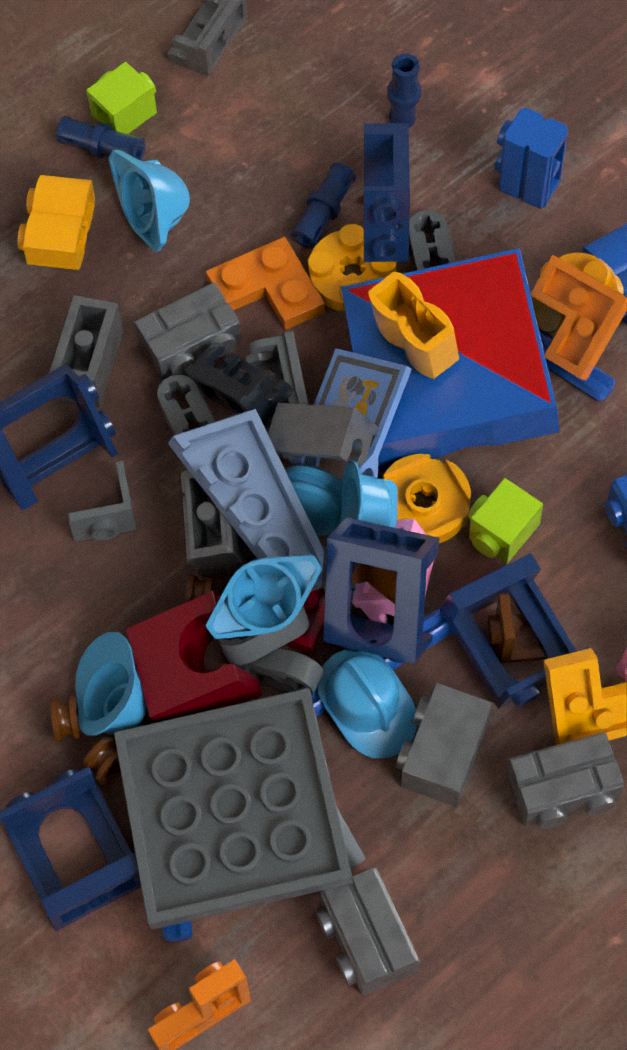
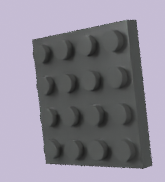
M310 688L114 732L147 920L151 930L354 883Z

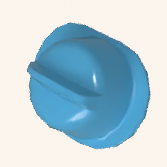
M349 461L342 478L341 511L338 526L348 517L395 528L397 521L396 484L391 480L362 475L357 463Z
M107 632L97 637L87 647L80 659L76 672L75 689L79 711L78 721L80 730L86 735L96 736L102 732L114 735V732L143 726V718L148 710L139 675L135 670L133 652L129 640L119 632Z
M343 650L334 654L323 665L324 674L318 684L319 697L345 739L357 752L370 758H390L400 753L405 740L412 742L417 730V725L413 724L416 708L411 696L385 660L379 655L364 651L352 652Z

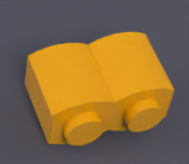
M40 175L36 188H30L28 191L26 206L27 213L30 215L27 224L21 223L19 227L18 248L19 250H24L28 265L79 270L83 261L87 233L90 229L95 206L92 180Z
M392 272L368 291L375 321L380 333L391 344L405 350L408 361L419 373L435 379L459 360L454 328L450 319L437 306L424 302L420 289L410 278L401 273Z

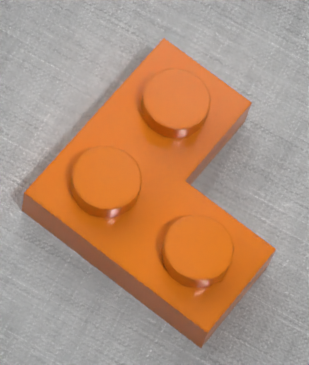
M282 237L206 271L207 282L209 284L215 282L223 294L226 303L230 305L233 311L266 297L285 330L325 313L323 299L286 237Z
M552 255L530 293L532 297L566 316L546 350L545 358L586 381L627 311V296Z
M235 959L226 965L219 961L203 969L194 978L196 984L189 988L193 1001L183 1007L179 1002L172 1004L155 1016L153 1019L155 1025L147 1030L158 1050L178 1049L251 1002L247 978Z

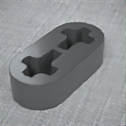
M422 210L411 216L409 220V250L414 271L429 268L431 258H436L438 266L456 262L445 218L433 210ZM422 228H429V231L433 233V243L426 242L425 234L421 231Z
M173 375L161 382L157 391L159 406L173 436L189 431L188 424L194 422L197 428L215 422L202 394L191 378L185 375ZM179 392L182 397H185L187 409L181 410L178 402L172 399L171 394Z
M302 606L295 619L279 631L269 634L218 640L227 662L234 665L248 664L300 637L308 629L309 620L304 606Z
M281 648L248 664L236 665L258 679L261 685L289 692L310 688L311 695L315 692L324 674L323 668L311 658Z

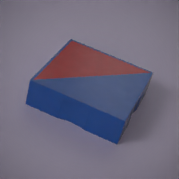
M520 248L403 273V275L410 278L418 286L424 302L431 303L440 308L448 316L454 328L459 360L435 379L419 373L408 361L405 350L387 341L377 327L368 291L386 277L341 287L353 353L406 365L412 369L378 456V470L388 469L397 460L413 454H430V459H435L467 447L497 446L560 432L557 405Z

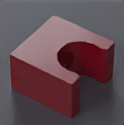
M213 591L126 629L149 716L157 722L245 703L262 695L258 679L234 664H224L217 670L208 673L204 671L203 659L206 648L214 639L206 624L220 599V596Z

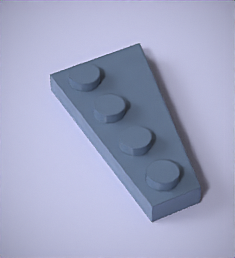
M256 409L173 436L168 445L258 559L278 556L314 555L322 566V571L311 592L322 588L324 550Z

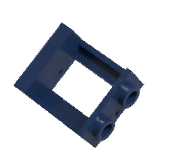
M364 123V262H408L410 215L408 123Z
M67 364L62 365L0 402V482L5 492L22 511L38 502L31 488L32 485L100 445L111 457L118 454L110 438L115 434L114 427L102 410L98 412L94 401L99 398L96 388L86 374L79 377ZM69 397L73 399L78 407V416L73 427L18 461L2 428L54 398Z
M346 517L327 538L323 642L339 645L343 649L352 652L364 651L384 656L390 661L397 663L409 662L416 664L433 638L432 634L423 632L426 574L428 567L438 556L439 537ZM353 562L397 572L394 625L350 615Z
M532 553L450 593L440 608V612L498 709L511 702H514L517 708L528 704L542 694L540 687L547 684L545 669L522 681L511 677L504 670L473 618L472 614L498 602L499 594L509 593L542 648L546 659L577 652L534 581L541 568Z
M89 767L81 771L77 769L66 771L57 776L52 781L51 786L36 794L32 792L23 793L9 801L6 809L0 811V819L56 931L142 887L137 858L131 852ZM72 809L80 813L87 821L109 865L63 888L41 844L39 832L45 817L53 811Z

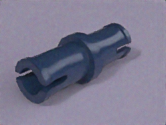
M400 54L393 59L392 80L387 86V98L391 103L389 112L390 123H408L409 128L416 122V104L421 98V85L418 82L419 60L411 54Z
M63 116L56 131L57 142L90 150V154L98 158H103L105 155L110 156L113 150H121L136 159L142 160L145 153L146 144H144L145 139L143 137H135L114 131L109 124L102 122L93 125L72 119L69 116Z
M334 162L330 166V170L319 189L310 193L307 198L308 207L296 227L291 231V236L295 237L294 240L298 244L314 249L329 221L338 217L341 211L340 203L351 184L356 180V174H352L353 170L347 165Z

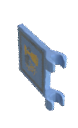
M335 348L314 405L355 408L379 427L376 436L372 438L365 462L358 466L362 475L377 478L378 456L412 369L406 365ZM353 442V444H352V449H353V450H355V443H354V442ZM296 455L294 459L288 461L297 466L319 467L321 457Z

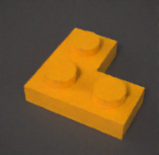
M592 648L543 660L556 745L601 732L606 733L608 740L627 736V682L601 688L598 658Z

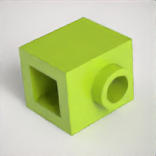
M124 62L113 71L103 74L98 82L86 90L91 116L98 123L109 124L114 131L129 134L157 113L154 83L144 72L138 73L127 62Z
M504 478L489 497L482 495L472 506L468 514V518L471 520L469 539L472 540V544L481 554L488 558L496 557L507 565L540 525L543 503Z

